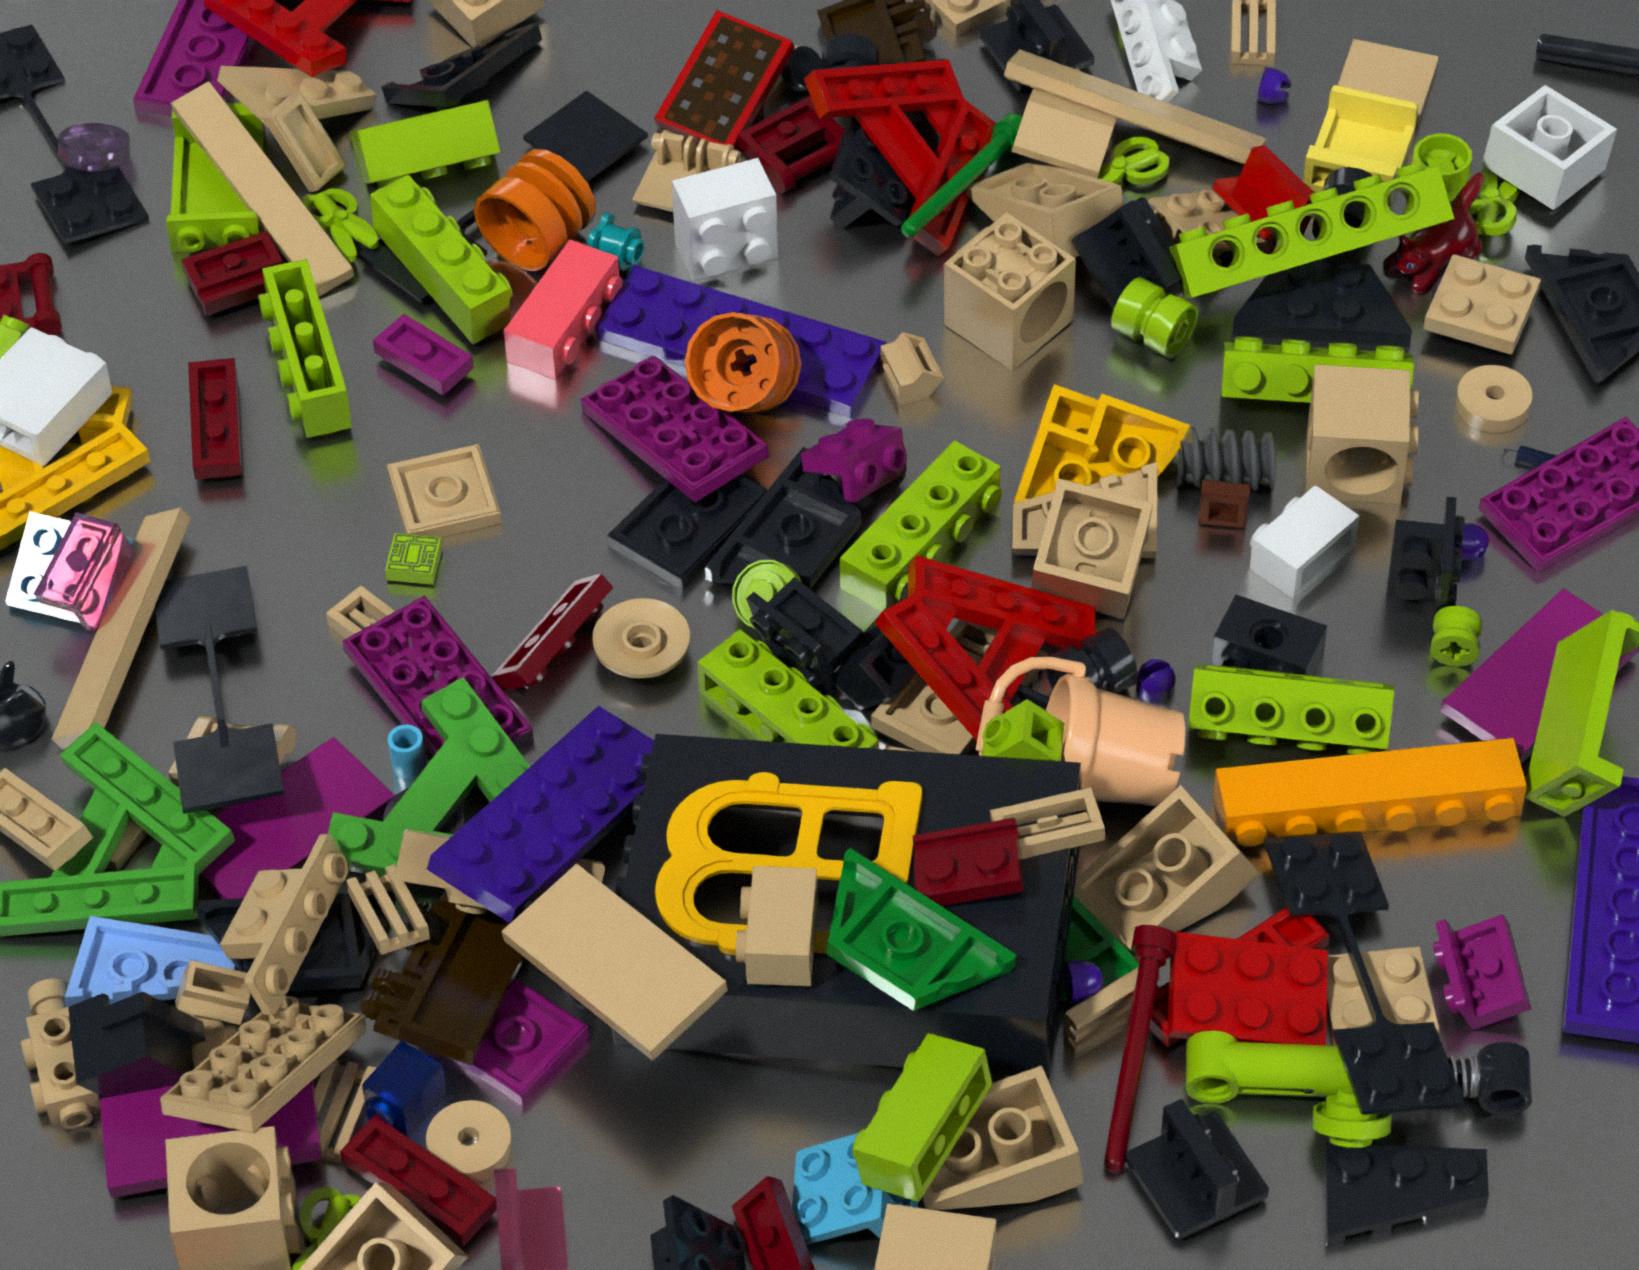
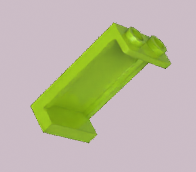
M226 103L265 153V124L242 103ZM172 110L175 144L171 213L166 217L171 253L208 251L262 233L257 212L248 211Z
M1610 610L1557 643L1527 774L1525 798L1563 817L1620 787L1624 769L1598 757L1620 657L1639 647V623L1631 615Z

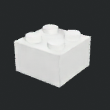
M1544 85L1492 124L1482 166L1554 210L1606 169L1617 128Z
M758 158L672 180L675 245L692 281L778 258L776 193Z

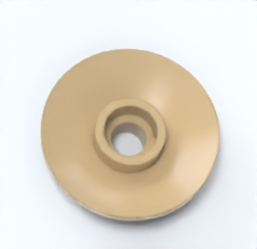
M650 598L630 599L609 608L598 619L592 637L593 648L599 661L612 672L629 678H650L672 670L686 656L691 639L689 625L681 612L666 602Z

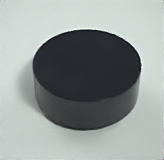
M800 46L795 48L781 72L785 83L796 92H808L804 78L813 70H821L822 59L810 47Z

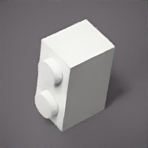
M1315 485L1301 498L1294 497L1290 500L1282 514L1270 524H1262L1255 531L1250 541L1252 549L1249 569L1294 600L1356 546L1360 515Z

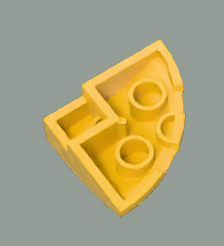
M1054 384L1044 407L1013 503L1054 492L1058 478L1090 485L1099 482L1100 478L1116 474L1118 477L1139 471L1141 466L1157 462L1158 477L1174 459L1180 448V440L1184 439L1190 425L1102 393L1097 400Z

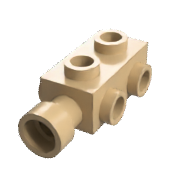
M57 978L45 979L33 984L27 992L33 1015L26 1017L30 1038L20 1040L28 1071L37 1068L39 1076L38 1082L30 1083L37 1114L48 1113L51 1126L61 1124L66 1129H79L88 1125L93 1120V1115L101 1114L100 1098H103V1096L76 1084L68 1007H65L68 983Z

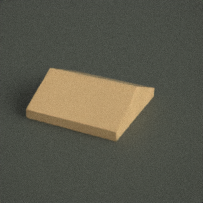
M1033 88L1011 152L1097 178L1117 118Z

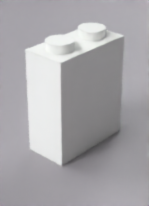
M30 327L0 359V446L45 466L113 394L106 362L94 353L83 352L65 343L56 335H48Z

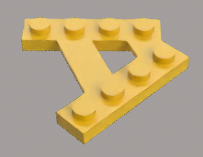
M111 386L113 394L77 431L82 446L44 468L42 465L0 446V482L3 490L0 493V550L23 537L29 512L56 518L151 462L148 449L126 427L133 402L131 387Z

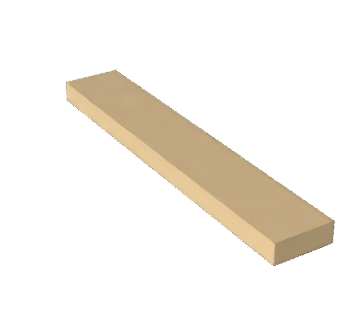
M1019 50L1008 61L1004 76L1007 79L1242 164L1246 163L1252 147L1265 145L1267 139L1023 50Z
M209 81L171 102L175 115L248 211L257 212L259 225L264 231L268 232L272 242L287 262L308 259L319 297L354 277L352 266Z
M181 507L145 516L52 736V740L62 750L69 747L95 722L103 728L107 724L191 518Z

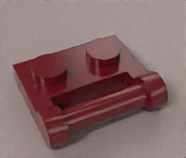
M809 96L739 132L738 147L750 159L758 158L774 188L779 193H784L794 188L797 180L835 161L844 129L833 118L819 119L812 99ZM823 140L829 143L788 166L783 162Z
M35 253L30 255L24 262L0 265V321L3 314L29 324V328L33 327L48 335H57L61 331V316L54 307L50 279L54 274L53 260L48 254ZM33 283L36 313L33 317L24 318L20 285Z

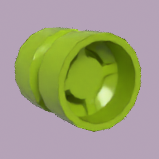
M1436 133L1418 141L1414 148L1412 164L1423 161L1425 169L1439 166L1449 202H1452L1470 177L1472 150L1459 137L1451 134Z
M1137 277L1128 284L1119 297L1113 311L1111 327L1114 331L1133 341L1144 339V344L1150 350L1169 359L1178 355L1190 339L1196 326L1198 308L1195 304L1180 296L1169 294L1165 297V291L1162 287L1142 277Z

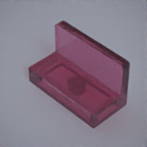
M75 513L33 594L41 604L73 612L85 630L95 632L135 555V551L117 523Z
M516 1168L494 1170L502 1270H568L561 1188L556 1186L518 1190Z

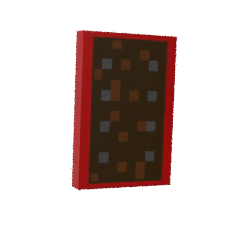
M716 10L654 117L656 125L686 138L688 136H695L698 143L704 138L708 139V142L722 145L730 144L737 151L738 133L749 128L795 49L793 41Z

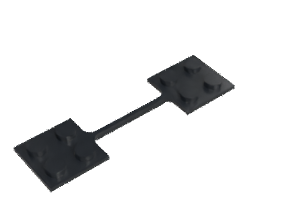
M33 24L1 32L0 99L11 96L23 99L65 170L58 176L31 183L32 190L64 244L149 220V215L115 159L89 167L73 165L32 98L31 94L33 91L39 88L65 82L64 75Z
M587 90L523 135V140L534 148L548 150L563 157L579 171L587 182L648 138L646 131ZM473 209L457 221L462 236L470 245L476 244L482 250L484 256L488 255L487 250L465 234V230L476 222ZM381 238L378 240L379 246L376 249L366 248L359 253L362 260L420 303L431 296Z
M247 565L165 580L155 605L160 648L162 650L191 644H201L206 647L218 724L216 730L207 736L173 742L183 814L284 795L273 723L244 729H231L225 723L214 647L223 638L236 637L241 634L258 631Z
M1361 831L1264 838L1263 843L1290 917L1328 915L1336 919L1372 1017L1373 1024L1371 1026L1333 1029L1332 1033L1361 1115L1463 1107V1097L1434 1022L1395 1024L1385 1018L1348 921L1350 914L1388 910L1389 908L1387 898Z

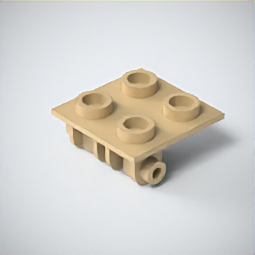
M663 130L662 134L655 132L651 140V149L656 152L632 198V203L673 212L672 180L744 162L746 157H741V152L734 150V146L730 144L722 145L708 142V139L702 138L697 147L695 136H688L685 142L684 136L671 133L668 130Z
M1211 190L1172 194L1170 196L1150 198L1148 201L1155 208V215L1174 245L1181 243L1178 235L1180 233L1204 226L1207 235L1225 230L1222 221L1239 216L1225 204V201L1216 192ZM1257 234V246L1267 245L1268 241L1262 239ZM1218 242L1212 250L1213 260L1219 266L1222 265V260L1219 258L1221 253L1232 250L1228 244Z

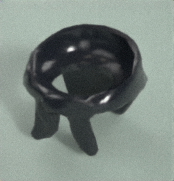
M8 661L0 673V749H12L29 743L41 733L46 721V702L40 693L31 686L18 685L13 682L15 673L13 661Z

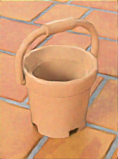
M1055 657L1027 658L1011 665L996 681L989 700L984 702L975 749L979 751V756H982L983 732L986 723L993 717L1003 714L1004 703H1001L1005 691L1019 675L1034 669H1050L1072 673L1059 678L1052 690L1045 711L1064 722L1061 761L1081 763L1082 789L1091 787L1096 802L1157 807L1176 788L1180 772L1173 771L1176 754L1183 756L1185 747V721L1182 712L1097 689L1091 678L1085 677L1086 666L1082 662Z

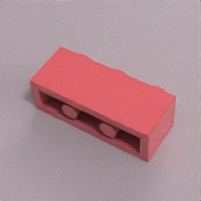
M569 239L505 328L504 339L507 362L556 380L565 365H570L574 362L580 344L588 333L592 334L595 332L596 326L601 319V314L622 287L623 279L619 277L618 256Z

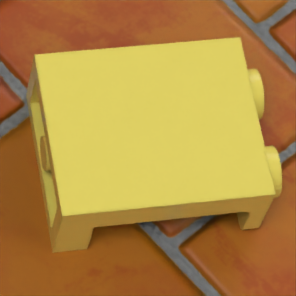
M1332 86L1328 110L1315 146L1310 145L1306 155L1303 182L1312 191L1320 192L1330 172L1344 167L1359 168L1373 176L1380 174L1382 183L1399 178L1397 168L1404 167L1415 136L1418 104L1342 86ZM1392 190L1388 195L1387 204L1389 208L1396 190Z

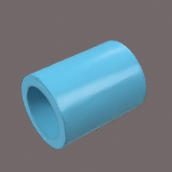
M407 724L392 729L388 735V747L393 773L402 779L418 777L426 767L421 731L417 727Z

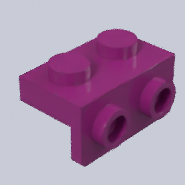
M867 418L848 422L845 429L836 434L821 437L817 445L801 453L804 472L841 476L846 502H857L907 471V452L904 447L902 427L876 425L874 420Z
M1503 914L1457 931L1452 929L1446 919L1435 922L1439 941L1433 943V950L1440 968L1443 972L1447 971L1450 983L1444 985L1443 990L1448 1006L1454 1015L1461 1013L1470 1027L1475 1030L1531 1010L1511 927Z

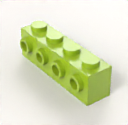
M408 174L370 194L373 228L472 344L507 327L511 321L510 298L513 296L508 280L502 273L496 274L490 268L482 250L476 244L470 245L462 236L455 219L450 215L445 216L438 209L433 195L426 187L420 188Z
M308 259L262 268L266 293L258 295L264 322L272 320L274 324L273 327H268L273 354L282 353L283 359L277 361L283 388L292 386L293 393L287 394L292 420L302 421L306 438L352 428L347 389Z
M1236 337L1235 342H1224L1221 397L1310 403L1314 365L1410 370V390H1412L1414 360L1412 354L1404 353V348L1377 346L1376 351L1357 350V345L1330 343L1329 348L1310 347V342L1302 340H1282V345L1263 344V339L1255 337Z
M954 440L840 557V589L880 612L908 597V566L915 556L942 562L946 552L956 542H963L968 537L974 523L985 512H992L998 505L1002 496V488H1000L1001 466Z
M741 629L697 661L699 692L759 741L879 749V740L869 726L864 723L858 724L843 712L841 706L834 698L829 695L823 696L808 684L806 678L799 670L793 667L788 668L773 655L770 648L764 642L753 640Z
M1195 663L1188 728L1198 729V737L1215 740H1226L1228 732L1248 734L1247 742L1261 745H1277V738L1297 740L1298 748L1308 750H1327V743L1347 745V753L1350 754L1377 752V748L1388 750L1395 691L1394 684Z

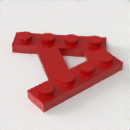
M204 0V6L310 77H314L346 63V47L324 34L323 31L357 0H304L292 12L274 0ZM381 0V1L411 2V0Z
M949 59L813 70L804 78L819 119L854 116L915 196L916 201L909 217L992 140V130L996 123L964 99ZM921 110L942 138L935 153L904 114V111ZM966 189L921 232L913 237L937 256L950 247L969 199Z
M916 555L908 566V597L882 611L875 624L977 741L984 702L989 700L996 681L1011 665L1030 657H1036L1043 643L1061 649L1072 644L1078 650L1081 649L1082 640L1095 633V607ZM953 618L998 630L978 665L948 632L947 627ZM1026 673L1019 675L1007 687L1001 703H1004L1003 713L1013 708L1010 702Z

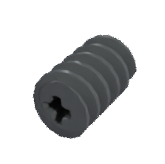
M1189 427L1184 439L1180 440L1178 487L1182 486L1188 473L1192 475L1196 488H1200L1205 476L1210 475L1212 481L1221 482L1225 476H1229L1231 483H1241L1244 477H1248L1252 491H1257L1262 479L1267 478L1271 492H1273L1277 464V448L1271 431H1265L1259 444H1257L1252 430H1246L1240 443H1237L1233 429H1227L1221 442H1218L1214 428H1208L1202 441H1199L1195 427Z

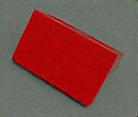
M1266 145L1252 147L1240 176L1218 179L1212 187L1239 216L1249 213L1251 222L1268 217L1266 208L1293 200L1295 209L1312 204L1310 195L1314 194ZM1305 216L1300 223L1302 235H1304L1309 225L1311 216ZM1261 229L1258 232V235L1266 241L1276 240L1275 235L1270 230Z

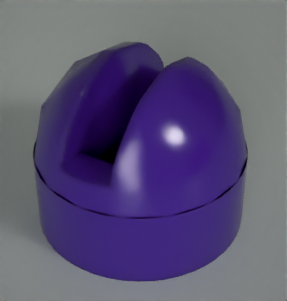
M1265 67L1258 89L1257 101L1267 104L1284 102L1289 97V93L1280 88L1291 87V81L1288 76L1280 70Z
M1464 523L1462 545L1454 544V547L1460 548L1459 553H1462V561L1478 560L1486 552V548L1489 545V537L1481 526L1473 523Z
M1151 659L1143 663L1138 671L1136 691L1139 696L1146 701L1154 703L1163 702L1172 697L1176 683L1173 668L1168 662L1161 659Z
M1087 960L1064 962L1063 981L1069 1003L1082 1002L1102 989L1104 978L1101 970L1095 964Z

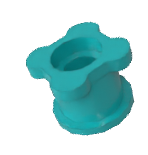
M606 212L603 214L597 227L590 232L587 246L618 256L619 269L626 271L632 265H637L640 262L645 250V241L641 239L640 229L636 227L625 229L614 225L615 216Z

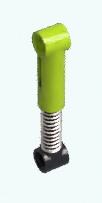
M1215 1030L1196 1033L1186 1043V1090L1192 1099L1210 1104L1223 1103L1233 1099L1237 1094L1327 1098L1329 1095L1337 1094V1088L1351 1086L1337 1046L1238 1042L1232 1035ZM1496 1042L1480 1049L1475 1058L1469 1056L1467 1059H1464L1460 1056L1457 1061H1455L1453 1056L1448 1058L1462 1096L1465 1098L1468 1095L1470 1098H1476V1101H1479L1480 1106L1485 1111L1498 1115H1513L1523 1112L1530 1107L1532 1103L1529 1051L1525 1047L1517 1043Z

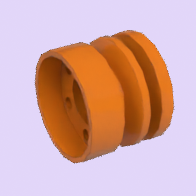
M533 149L524 154L517 164L507 170L505 177L497 180L477 199L474 213L476 223L484 239L496 253L510 264L523 270L538 271L546 267L561 252L569 239H575L580 231L593 221L596 214L595 197L587 181L573 165L553 152Z
M731 312L715 315L698 327L688 342L685 368L687 380L696 395L711 407L730 412L755 413L771 410L787 400L798 384L801 359L799 346L790 331L776 320L758 315ZM749 356H755L757 363L751 365V371H745L743 364L749 361Z

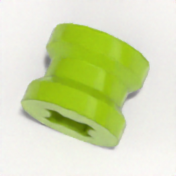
M1448 606L1440 609L1435 614L1433 622L1435 635L1432 637L1430 650L1433 658L1442 664L1454 667L1467 666L1474 663L1479 658L1480 652L1478 637L1481 635L1483 622L1480 615L1474 610L1463 606Z

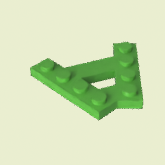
M464 677L421 700L422 712L445 743L384 821L333 812L328 834L332 835L340 851L345 856L349 865V871L364 874L376 871L380 877L386 875L385 867L393 864L397 865L402 836L406 829L453 836L452 834L439 831L475 784L491 802L530 767Z
M95 722L60 754L64 766L94 789L79 820L87 827L93 838L72 859L65 862L56 871H53L49 878L0 882V937L86 929L90 916L138 924L197 919L199 874L235 841L231 829L207 810L183 814L180 789ZM130 820L162 844L149 869L105 872Z

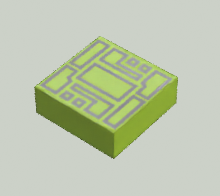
M394 533L385 568L386 580L434 585L442 553L441 537Z

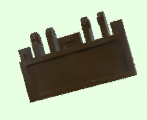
M844 0L817 10L826 41L838 34L846 33L867 37L878 47L880 53L879 65L926 61L921 45L925 44L926 41L934 40V37L937 36L938 27L936 22L930 17L932 11L930 4L924 0H914L913 2H906L905 0ZM921 110L904 111V114L911 123L926 118Z
M445 889L438 905L428 904L427 901L423 902L422 900L415 902L428 925L430 939L405 947L407 951L411 950L412 953L403 968L402 974L380 969L370 982L373 992L368 991L365 997H362L359 1006L362 1011L361 1014H364L365 1018H369L371 1021L375 1020L373 1031L472 1066L525 957L504 941L502 930L510 924L489 909H486L484 914H472L458 910L455 907L456 903L449 902ZM405 922L404 925L408 933L412 932L413 929L410 923Z

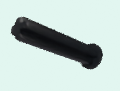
M1542 34L1538 39L1536 58L1539 60L1639 76V49L1549 34Z

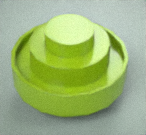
M759 560L747 565L737 576L732 590V603L737 616L747 626L754 628L750 622V618L753 615L746 598L752 592H755L765 601L769 602L793 577L802 583L800 576L790 566L775 560Z
M1341 1086L1337 1088V1094L1329 1095L1325 1102L1318 1103L1313 1107L1312 1126L1318 1133L1329 1136V1141L1334 1145L1361 1148L1370 1146L1372 1139L1385 1137L1391 1133L1392 1114L1361 1115L1351 1086Z

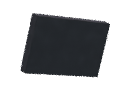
M740 474L697 502H693L668 480L664 479L607 535L608 546L683 590L710 562L767 492V489Z

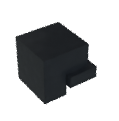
M143 991L113 1004H110L109 996L102 993L68 1007L76 1084L105 1098L177 1084L183 1074L194 1069L192 1046L206 1041L203 1021Z

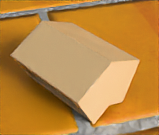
M902 332L894 342L880 346V365L900 405L927 399L944 379L923 337Z
M190 960L182 975L175 1001L176 1008L185 1013L241 1025L251 994L245 985L247 973Z

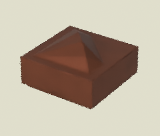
M1202 480L1198 523L1246 528L1250 484Z

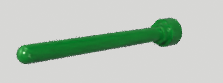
M1009 113L998 121L992 130V140L903 222L901 226L902 234L908 238L915 237L1003 153H1014L1011 151L1022 116Z

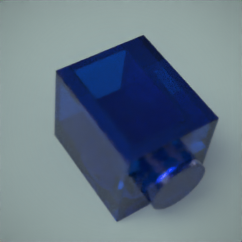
M403 1041L398 1043L362 1083L368 1117L371 1119L376 1115L408 1138L447 1095L443 1065Z

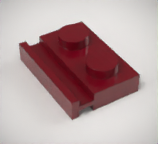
M267 231L181 259L184 274L198 301L201 302L206 316L258 299V295L266 293L262 268L283 264Z
M1009 818L913 835L916 890L940 906L1024 892L1021 848L1019 845L1020 832L1016 819Z

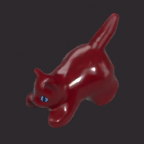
M1476 173L1464 185L1454 200L1450 202L1454 219L1416 230L1410 238L1400 235L1398 237L1400 242L1396 251L1383 261L1384 270L1410 275L1413 280L1412 291L1417 294H1423L1431 290L1443 267L1450 262L1453 254L1477 260L1482 249V240L1478 236V226L1469 209L1481 191L1484 175Z

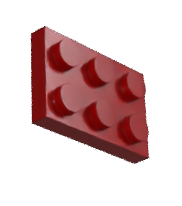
M1175 932L1176 939L1173 956L1170 958L1167 1037L1189 1039L1196 1033L1215 1030L1232 1035L1238 1042L1326 1045L1328 950Z

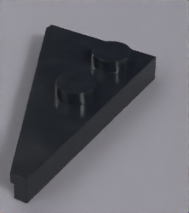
M531 23L528 26L503 34L505 43L483 54L482 47L477 45L453 55L440 63L420 69L422 80L414 84H396L392 81L383 85L381 88L386 103L435 106L437 110H447L457 106L461 102L460 98L472 90L485 86L488 83V78L543 40L538 24Z

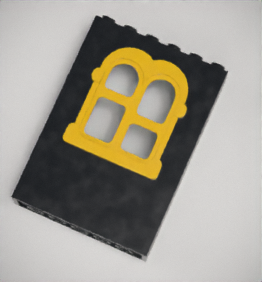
M668 734L655 735L652 753H645L642 759L641 780L645 786L643 794H636L634 797L632 818L636 829L634 835H627L625 839L624 864L627 866L625 877L617 878L615 894L726 981L728 989L667 1049L904 1067L908 1055L918 1049L927 1033H931L985 1049L990 1074L1013 1076L1042 1065L1047 1079H1050L1063 984V965L1066 961L1081 846L1022 859L1024 892L943 905L942 907L1017 954L1015 967L1006 974L914 1011L828 956L826 950L830 931L816 930L811 986L747 984L745 963L736 962L737 931L747 930V925L718 923L706 919L699 914L694 906V896L698 887L706 879L723 873L752 874L753 866L817 868V879L840 881L843 861L822 859L817 855L825 814L884 818L879 854L872 862L916 890L913 835L991 822L990 810L1081 790L1080 762ZM726 807L802 812L796 850L789 856L743 854L724 851L712 843L708 836V826L712 817ZM1083 810L1059 815L1057 817L1062 818L1075 814L1083 813ZM1037 821L1020 824L1018 827L1036 824ZM611 1028L614 1044L634 1046Z

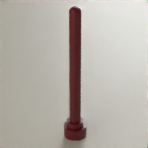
M1155 925L1136 926L1131 950L1135 952V961L1139 963L1104 1157V1166L1111 1173H1118L1125 1166L1159 969L1166 965V959L1173 956L1176 934L1167 928Z

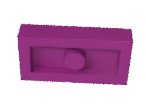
M405 314L401 315L373 340L375 354L441 395H444L474 369L472 355Z

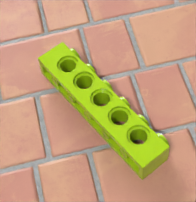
M1423 161L1397 168L1399 178L1382 183L1380 174L1354 181L1355 191L1338 195L1337 189L1334 187L1311 194L1312 204L1295 209L1293 200L1267 207L1268 217L1251 222L1249 213L1222 221L1225 230L1207 235L1204 226L1178 234L1181 243L1170 246L1169 249L1176 263V271L1181 277L1179 283L1184 299L1193 298L1454 219L1440 167L1436 166L1425 169ZM1392 190L1400 191L1406 198V209L1401 215L1393 213L1388 207L1387 198ZM1349 203L1357 204L1363 212V221L1358 228L1349 226L1344 219V209ZM1305 216H1311L1319 223L1320 233L1315 241L1305 239L1300 232V223ZM1261 229L1270 230L1276 237V248L1271 254H1265L1257 247L1256 237ZM1218 242L1228 244L1233 251V260L1226 268L1217 265L1212 257V250Z

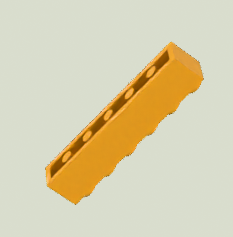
M1514 738L1218 768L1215 773L1213 801L1219 827L1236 846L1253 847L1263 843L1264 838L1358 831H1361V833L1382 830L1404 831L1411 827L1439 824L1452 826L1467 821L1487 819L1501 821L1510 817L1521 816L1527 785Z

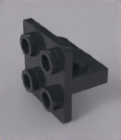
M1010 0V6L1007 7L1006 11L1008 20L980 30V39L1004 72L1008 61L1019 50L1073 69L1078 68L1080 70L1094 65V54L1056 4L1044 7L1040 0ZM1010 80L1017 90H1022L1029 87L1027 85Z
M847 117L830 175L831 179L838 184L833 192L835 202L830 219L842 228H845L872 208L895 226H899L906 219L912 193L855 117Z
M1144 197L1128 202L1099 223L1072 239L1073 246L1113 311L1124 289L1137 277H1142L1162 287L1164 290L1181 279L1176 271V263L1169 249L1174 244Z
M1457 497L1446 498L1442 524L1397 519L1395 522L1386 596L1400 597L1408 600L1434 601L1433 622L1435 614L1440 609L1456 606L1457 584H1450V582H1460L1462 553H1459L1460 548L1454 547V544L1462 545L1465 516L1456 515Z
M795 577L769 602L765 601L755 592H752L746 598L753 615L750 618V622L760 634L762 642L770 648L778 660L781 662L785 661L791 667L799 670L813 688H818L824 694L831 697L835 695L838 689L832 673L866 641L863 630Z
M1183 1099L1163 1107L1161 1136L1126 1152V1163L1174 1236L1178 1239L1266 1199L1269 1194V1187L1217 1112H1211L1204 1116L1199 1114L1193 1115Z
M675 1195L663 1200L666 1226L650 1235L654 1270H746L744 1257L745 1241L739 1228Z

